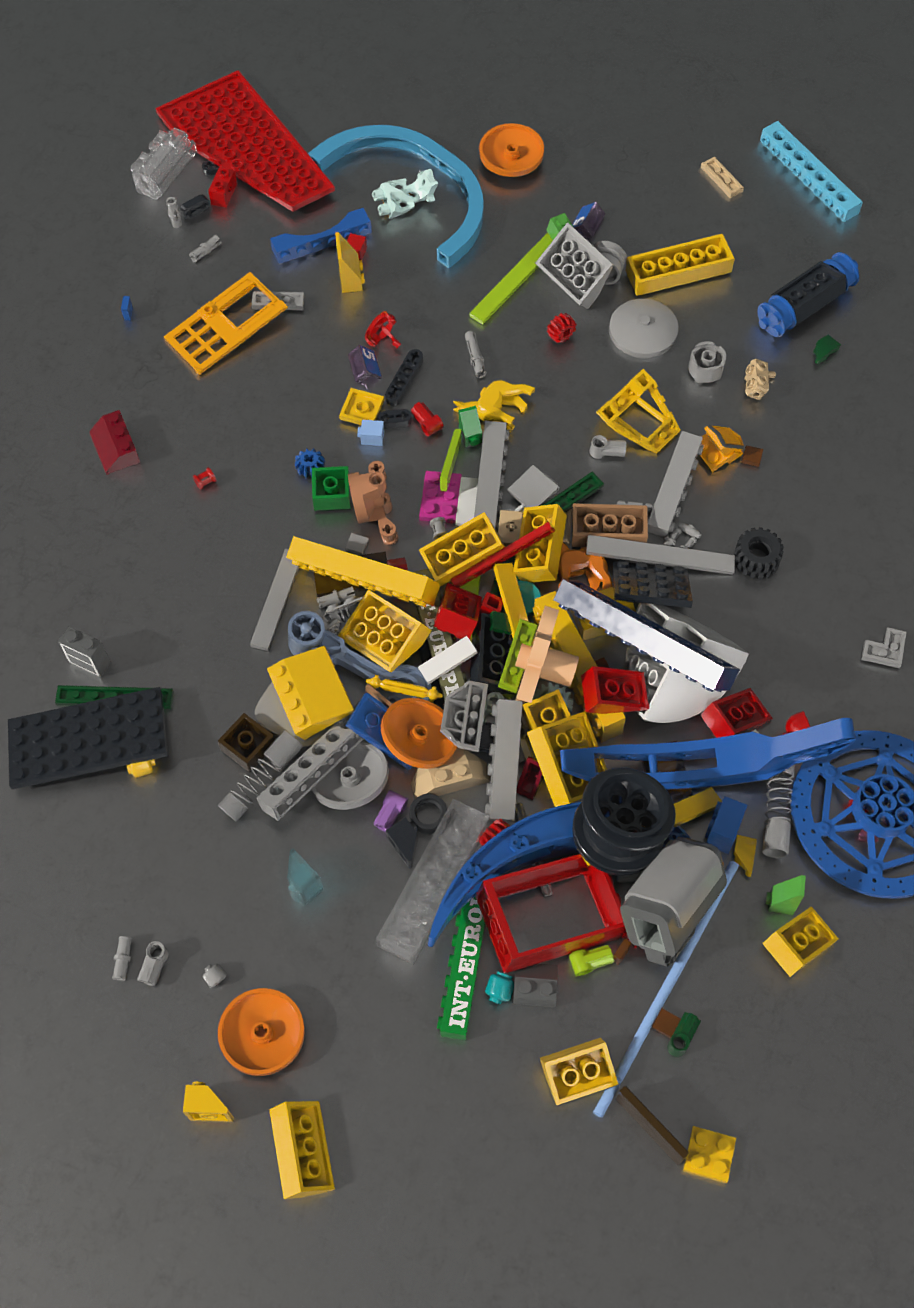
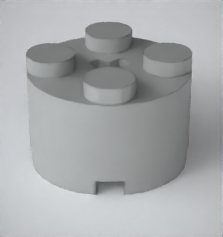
M705 341L697 344L691 352L688 367L694 380L697 383H709L719 380L723 374L726 352L720 345L719 347L714 345V342Z

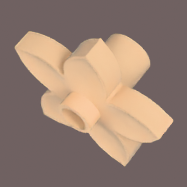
M548 606L544 607L532 646L521 644L515 664L516 667L525 669L515 700L522 701V705L532 702L539 678L570 687L578 664V656L549 648L559 610Z

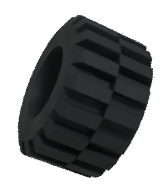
M759 527L758 530L751 528L750 531L746 530L744 534L740 535L734 552L735 565H738L737 569L739 571L743 570L744 575H751L750 578L758 576V579H762L763 576L767 578L770 574L776 572L783 556L784 546L781 544V538H777L775 532L772 534L771 530H763L762 527ZM750 550H762L767 554V556H755L750 552Z

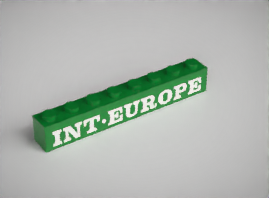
M476 897L472 898L462 908L461 915L457 914L455 927H458V933L453 934L452 947H455L454 955L450 954L448 967H451L450 975L446 974L444 987L448 988L447 996H442L441 1008H444L443 1016H439L437 1029H440L442 1037L466 1040L485 930V922Z

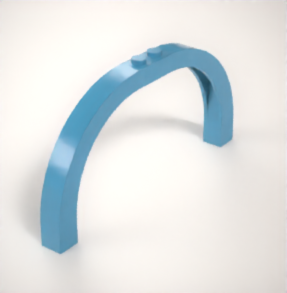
M368 125L340 132L309 152V156L322 172L340 158L366 148L392 147L419 155L454 180L464 192L469 205L468 213L461 227L437 248V260L450 268L467 254L476 242L483 224V193L474 173L464 162L429 137L399 126Z

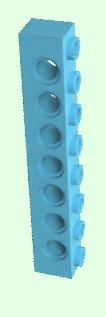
M779 121L762 130L760 139L762 144L819 197L837 217L845 222L859 214L863 202Z

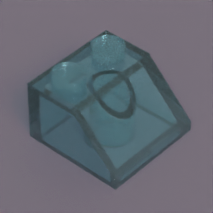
M292 848L289 854L288 889L291 892V897L297 903L301 902L306 906L323 891L319 875Z

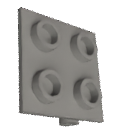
M353 596L346 599L344 604L340 606L339 603L328 606L324 617H329L327 619L329 624L335 619H338L340 624L342 621L346 622L342 611H345L349 619L358 606L357 604L362 600V597L357 598Z

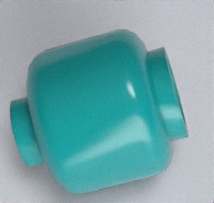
M499 971L496 974H491L485 988V993L490 996L489 1000L500 1005L502 1001H510L514 992L515 982L512 980L513 977Z

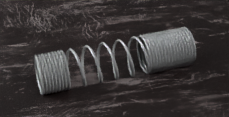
M286 730L282 732L264 753L274 766L262 759H258L259 764L267 774L256 767H251L253 773L262 783L249 775H244L246 781L255 791L238 782V787L248 799L230 790L229 794L223 798L218 806L237 822L241 815L247 811L248 807L234 796L233 793L253 804V801L240 785L257 796L260 795L247 777L267 788V785L254 769L269 779L274 780L273 776L260 761L281 772L302 749L303 745Z
M795 764L770 778L771 780L767 783L770 790L766 794L769 798L766 801V806L769 809L765 812L768 819L764 822L762 852L769 857L781 858L789 854L791 829L789 822L791 820L782 816L770 818L767 816V812L772 810L778 813H790L792 810L787 807L770 808L768 802L772 800L777 803L789 804L792 800L787 797L770 798L768 794L770 791L780 794H791L793 791L786 787L772 789L769 784L771 781L784 785L792 784L794 782L792 779L794 778ZM789 780L792 781V782H790V783L778 782V781H789ZM776 789H787L791 792H779ZM774 799H788L790 801L781 802ZM780 808V809H788V810H790V811L783 812V811H777V810H774V809Z

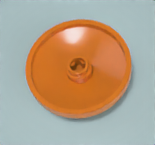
M515 123L502 124L484 134L479 145V155L484 166L493 173L506 177H518L534 171L541 164L544 157V143L540 135L530 127Z
M420 698L398 700L387 709L382 718L381 734L384 743L394 756L408 765L423 769L436 768L449 761L457 749V746L440 732L443 709L430 701Z
M269 988L252 989L237 996L225 1008L218 1026L219 1046L227 1061L237 1070L253 1076L271 1075L286 1068L298 1055L305 1035L303 1017L295 1002L286 994Z

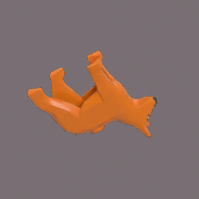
M563 542L558 568L560 578L558 588L563 579L569 580L570 577L583 574L586 575L590 587L597 591L601 582H603L602 590L613 587L605 558L586 555L587 547H583L580 550H570Z

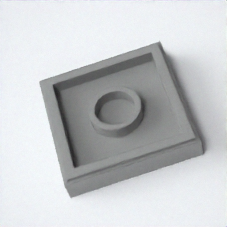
M532 465L507 490L525 507H534L545 504L559 490V486Z

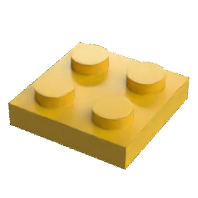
M351 388L339 414V419L362 425V420L376 421L384 403V396Z
M693 1126L687 1149L689 1154L685 1158L683 1171L727 1184L736 1138Z

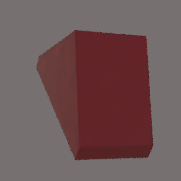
M528 756L516 789V793L532 800L544 779L536 759Z

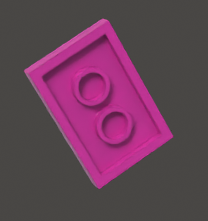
M426 471L419 520L431 521L433 518L444 517L446 523L455 524L462 474L452 473L447 491H441L440 476L442 472Z

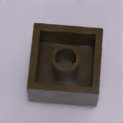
M243 713L220 737L218 744L222 752L250 773L252 771L251 767H256L259 764L258 759L265 757V751L273 744L275 738L272 733Z

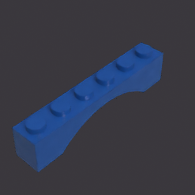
M360 208L348 212L337 225L321 233L313 235L285 233L270 238L272 251L279 264L337 245L335 232H339L346 241L350 233L361 236L372 233L371 221L365 209Z

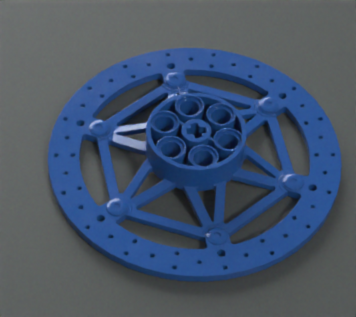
M873 730L855 731L856 740L849 747L832 755L802 763L796 774L791 793V816L795 831L803 848L815 864L828 876L845 887L879 898L897 899L914 896V874L900 878H884L882 875L884 870L914 861V854L883 862L894 837H899L914 847V838L905 833L909 826L914 831V791L905 781L894 776L892 770L893 767L914 784V775L893 759V754H896L914 763V741L889 732ZM867 749L878 750V756L838 768L830 764L835 758L849 752ZM870 765H878L874 776L869 777L865 781L842 774ZM884 767L887 774H882ZM818 775H821L826 779L822 821L814 823L811 811V795L815 780ZM843 782H847L860 787L857 790V792L854 793ZM834 784L853 802L851 806L830 820L829 812L832 785ZM863 809L868 810L870 814L864 812ZM851 813L856 820V823L835 825ZM880 822L884 823L887 827L882 826ZM859 829L865 830L867 832L869 859L836 833ZM828 836L867 867V874L852 868L840 860L826 846L822 837ZM874 837L885 839L877 858Z

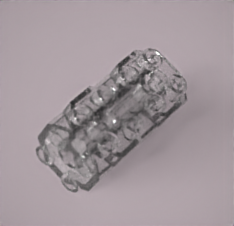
M173 128L171 131L160 130L158 135L149 144L150 153L143 151L139 158L132 163L133 181L136 185V190L140 194L157 200L197 153L196 144L193 140H188L187 137L189 135L186 132L177 128Z

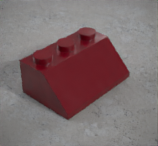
M120 410L103 415L89 433L106 475L140 463L136 448Z

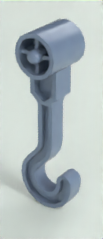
M301 611L296 613L288 623V647L293 655L325 646L334 665H341L364 679H371L375 675H379L378 678L381 680L390 679L424 686L428 690L431 689V683H427L417 667L400 665L390 673L383 667L348 649L344 644V639L324 629L322 618L314 612ZM390 695L386 698L392 704L401 700V698L395 695ZM428 697L420 698L427 701L430 700Z

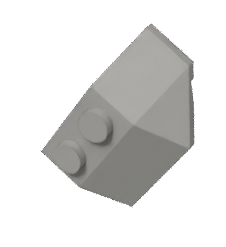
M469 680L445 698L440 732L458 748L475 752L479 751L488 684Z

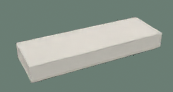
M461 477L455 527H459L474 518L478 478Z
M466 636L420 665L418 669L427 683L430 684L478 652Z

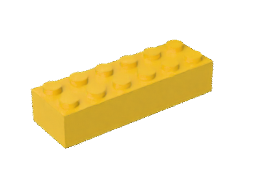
M718 234L629 256L626 260L625 271L636 296L731 273L735 258L723 234Z

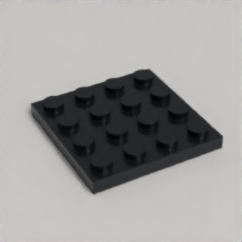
M613 561L614 600L692 608L693 600L688 569L682 566L666 567L663 564L647 565L644 562Z

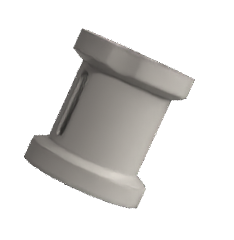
M444 517L433 518L430 521V526L434 531V540L449 533L446 530Z

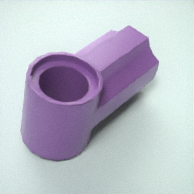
M389 790L384 798L383 807L374 821V826L386 832L388 828L393 826L398 815L404 812L408 804V798Z

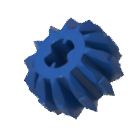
M306 448L305 452L300 451L299 455L295 458V469L298 470L299 475H304L305 478L308 476L312 477V468L325 467V458L320 451L316 452L315 448L311 451Z

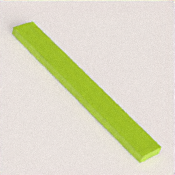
M548 232L470 312L472 319L484 325L538 268L535 264L536 261L553 241Z

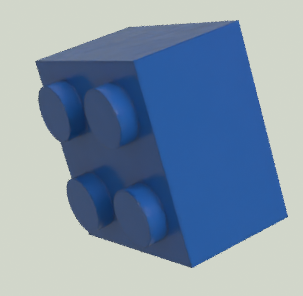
M724 796L722 803L718 801L704 836L708 839L707 843L713 844L718 847L719 851L729 855L748 805Z

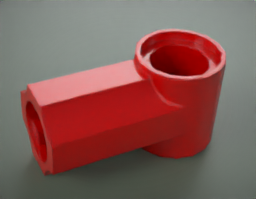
M424 402L414 404L411 413L420 423L421 429L426 436L429 437L444 428L441 418L437 414L434 415Z

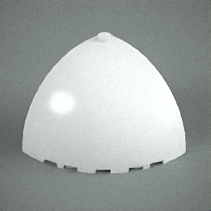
M639 603L636 610L637 613L734 665L741 671L749 653L734 642L696 620L664 605ZM634 645L626 649V662L629 663V670L644 672L649 709L637 712L646 721L671 723L690 718L704 711L712 702L720 699L726 692H717L715 690L710 692L704 689L702 683L698 681L695 683L686 679V674L670 670V665L654 661L652 655L638 652L636 650L637 647Z

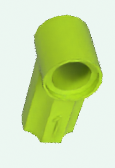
M608 944L588 951L586 949L577 950L569 954L575 976H583L592 972L595 968L614 963L613 954Z

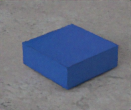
M124 296L121 312L124 320L131 321L132 302L130 296Z

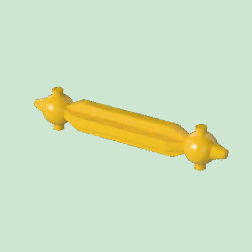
M379 675L366 679V683L370 684L375 690L381 687L385 691L420 698L428 697L430 702L443 697L436 690L435 686L428 690L424 686L390 679L381 680L378 678Z

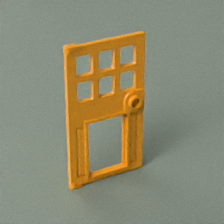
M249 272L166 334L164 339L191 365L198 375H201L288 307ZM257 287L271 302L240 326L236 327L222 312L253 288ZM202 319L206 325L195 332L191 326ZM210 329H213L217 334L205 342L201 336ZM184 331H187L191 336L180 344L175 338ZM220 339H223L227 344L215 352L211 346ZM194 341H197L201 346L189 354L185 348ZM206 350L211 356L199 364L195 358Z

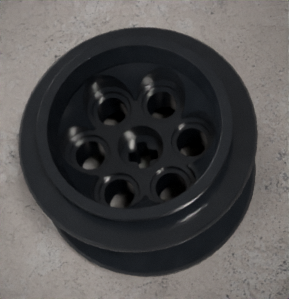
M631 768L605 770L589 781L583 792L582 802L574 814L572 833L575 846L581 856L600 871L620 876L639 873L645 870L659 855L664 841L673 830L676 818L673 800L659 781L642 771Z

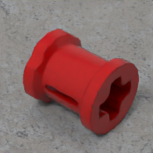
M209 467L199 475L192 476L200 490L205 485L217 481Z

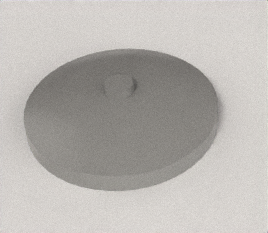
M635 299L623 303L614 311L610 319L609 333L615 346L622 352L633 357L652 358L664 354L674 345L679 327L675 314L666 305L651 299Z
M360 742L312 788V792L320 803L329 808L347 810L363 806L376 798L388 781L389 767L382 751L372 744Z

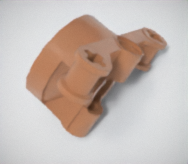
M373 461L368 466L369 473L360 474V472L348 474L353 506L358 524L378 521L383 543L393 545L398 541L396 526L386 518V514L390 513L393 507L389 494L385 492L387 490V474L384 471L385 467L382 462Z

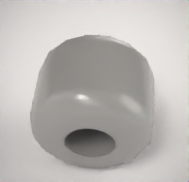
M210 964L205 968L206 972L203 974V979L210 987H215L226 978L227 974L219 964L214 966Z

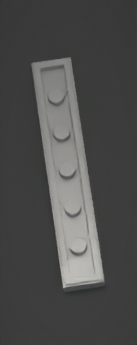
M289 549L284 550L250 642L252 648L269 651L299 569L298 566L291 564L292 560L286 558Z

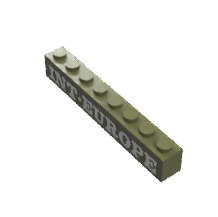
M429 568L413 572L434 580ZM440 590L438 591L434 606L426 605L425 608L416 605L420 622L432 630L426 639L432 658L456 643L455 638L451 639L449 632H442L433 626L442 599ZM462 664L438 678L444 701L446 696L467 682L465 672H461L460 669Z

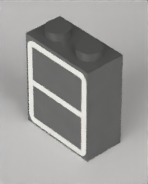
M70 626L67 627L58 641L69 663L99 677L103 675L111 663L102 641Z

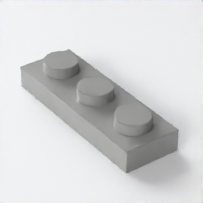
M253 291L252 309L261 310L271 302L263 292ZM272 292L287 305L288 308L286 310H303L304 292Z

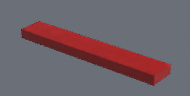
M550 522L545 523L451 579L453 585L459 588L491 570L495 564H501L554 533L553 525Z

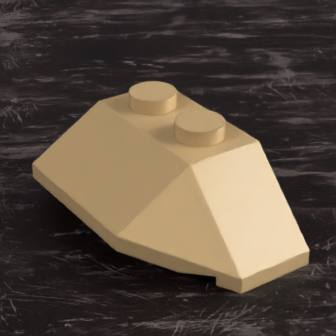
M457 748L450 760L445 764L431 769L418 768L410 785L415 799L427 793L441 796L491 782V775H488L487 762L466 749Z

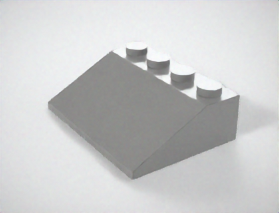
M568 222L535 263L575 302L586 309L599 296L614 266L612 262Z

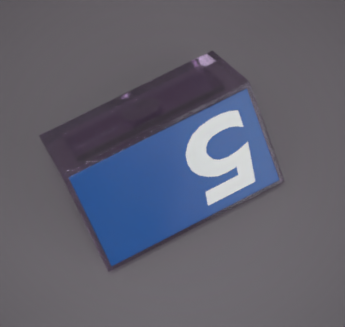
M597 202L588 204L581 208L572 225L576 230L580 229L587 238H591L606 213Z
M358 345L348 354L357 383L361 384L369 376L377 379L382 378L374 350Z

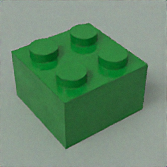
M348 466L312 468L314 511L351 509Z

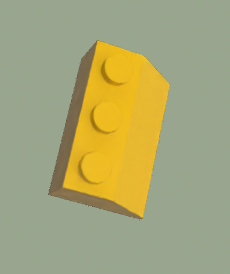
M601 1037L540 1057L545 1078L556 1105L618 1085L606 1042Z

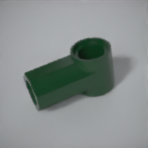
M684 1012L667 1045L668 1052L672 1056L681 1057L686 1053L701 1023V1020L696 1015ZM674 1041H680L683 1044V1048L675 1047Z

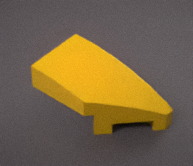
M737 835L733 854L735 856L734 862L738 863L746 871L745 875L747 877H751L757 839Z

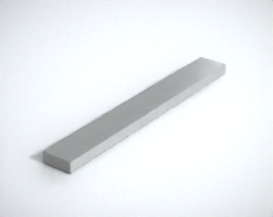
M588 535L586 555L663 564L673 567L682 566L687 569L730 575L734 573L735 555Z

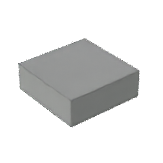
M351 533L345 551L363 555L369 543V538Z

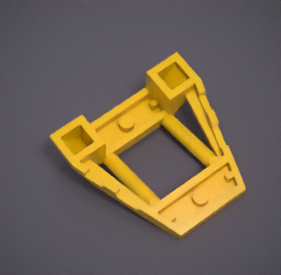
M642 369L596 413L614 431L648 451L657 454L681 429L672 412H669L663 395H660L656 381ZM646 390L649 391L662 413L640 397ZM634 402L662 422L648 438L619 417Z

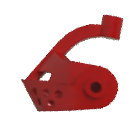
M383 311L371 322L365 333V340L370 346L376 347L379 341L387 335L393 341L392 345L398 348L401 345L391 333L393 325L397 322L395 317L387 311ZM381 327V328H382V331L380 332L379 335H377L376 333H377V331L379 330V328Z

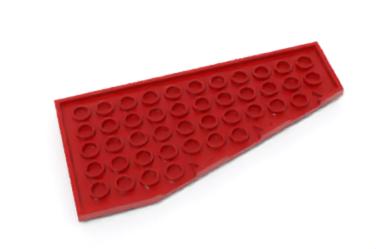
M239 70L155 108L158 116L181 144L217 166L235 170L238 179L292 212L335 191V186Z

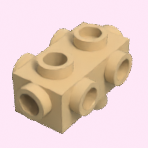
M753 359L747 366L745 371V380L747 381L746 395L760 400L769 391V378H775L776 373L775 371H768L767 362Z

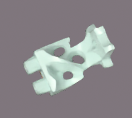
M432 169L418 173L417 180L406 186L407 180L404 178L384 182L380 188L374 190L372 193L374 201H383V204L378 206L380 216L388 215L389 219H392L413 209L416 202L425 200L427 202H434V192L438 182L434 179ZM401 185L402 189L395 188V186ZM400 203L406 204V207H401Z

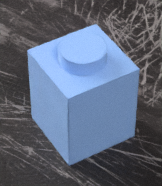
M362 420V425L358 427L357 436L361 438V445L383 446L384 421Z

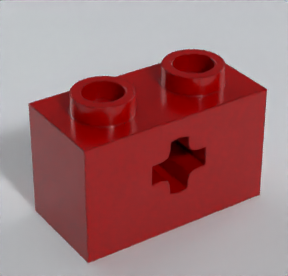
M223 167L218 168L208 190L211 205L227 208L237 186L235 170Z

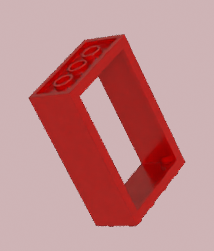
M581 854L484 880L475 896L504 974L569 955L577 950L589 949L619 940L626 930L620 912L621 898L615 892L612 876L592 865L588 866ZM584 875L605 928L519 953L498 898Z

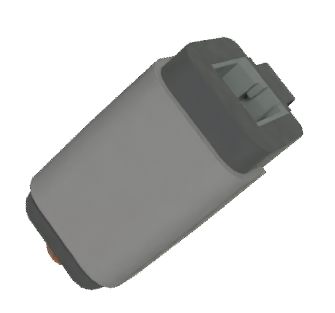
M678 837L675 840L668 841L659 855L647 866L625 895V902L621 906L620 912L627 936L633 945L640 946V948L645 950L648 961L666 967L671 966L694 935L700 920L726 887L727 878L718 847L685 837Z

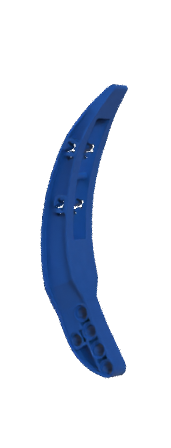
M840 718L776 737L748 732L686 742L616 744L591 748L565 749L560 751L563 772L586 781H590L597 774L601 773L598 772L596 759L600 758L649 761L650 773L646 774L659 781L665 789L704 788L770 779L794 764L822 758L844 750L854 743L856 737L853 719ZM716 758L717 767L707 769L658 772L657 761Z
M581 802L565 804L532 814L498 833L474 853L457 873L440 903L431 927L428 946L433 947L451 919L476 896L484 880L509 874L524 866L549 858L580 854L573 840L572 828L574 814ZM676 826L664 841V844L678 837L691 838L683 828Z

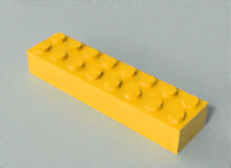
M293 536L286 558L292 560L291 564L298 566L300 569L311 570L322 576L328 575L338 581L344 580L354 586L359 587L360 585L370 591H379L386 596L392 597L393 595L400 600L411 601L425 608L426 605L434 606L440 584L429 577Z
M553 591L535 599L532 620L534 624L539 626L545 606L559 610L549 648L579 657L571 686L568 688L573 689L576 703L582 706L583 712H586L581 675L591 667H597L567 610L560 608L559 603L553 600L557 593ZM586 712L588 720L593 726L594 736L596 738L599 737L601 743L623 733L626 719L623 712L608 714Z

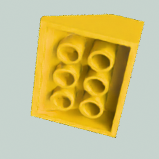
M368 589L338 636L344 639L345 643L392 673L423 645L432 630Z
M325 646L282 659L267 668L294 733L303 740L310 738L354 712L351 701Z
M585 711L527 732L555 807L582 799L583 792L589 781L563 772L560 757L561 750L599 747ZM596 758L598 772L607 770L604 759Z

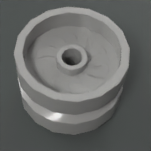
M610 241L596 242L593 246L614 264L604 285L614 284L620 279L622 269L626 264V252L616 243Z

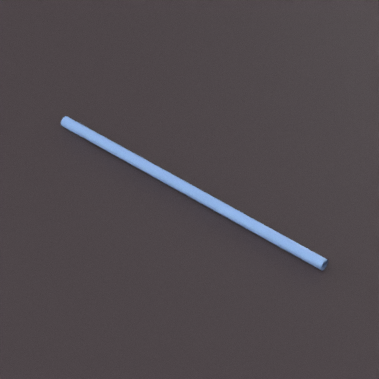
M730 861L725 869L726 887L700 920L694 935L678 955L615 1071L618 1085L605 1089L593 1111L595 1115L603 1118L739 867L738 863Z

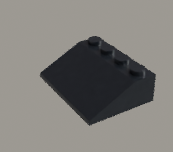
M481 613L472 633V644L478 653L471 657L470 681L488 684L487 694L492 692L517 694L498 687L513 637L511 634L506 635L505 633L490 631V614Z

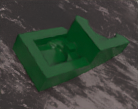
M829 334L818 340L813 351L816 355L815 363L819 364L825 361L829 354L839 350L841 344Z

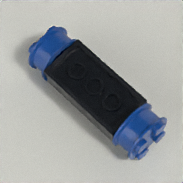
M842 252L835 253L831 259L818 262L771 294L768 303L763 302L758 306L759 326L772 336L781 337L785 330L794 328L845 293L848 287L855 286L859 282L858 263Z

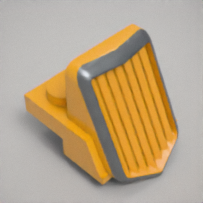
M708 425L704 428L706 434L702 436L704 449L699 456L712 473L725 463L730 464L743 455L744 444L742 438L732 429L715 425Z

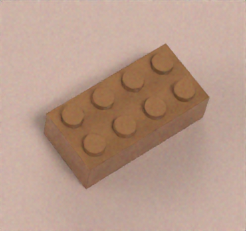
M573 504L572 547H587L588 535L647 543V506Z

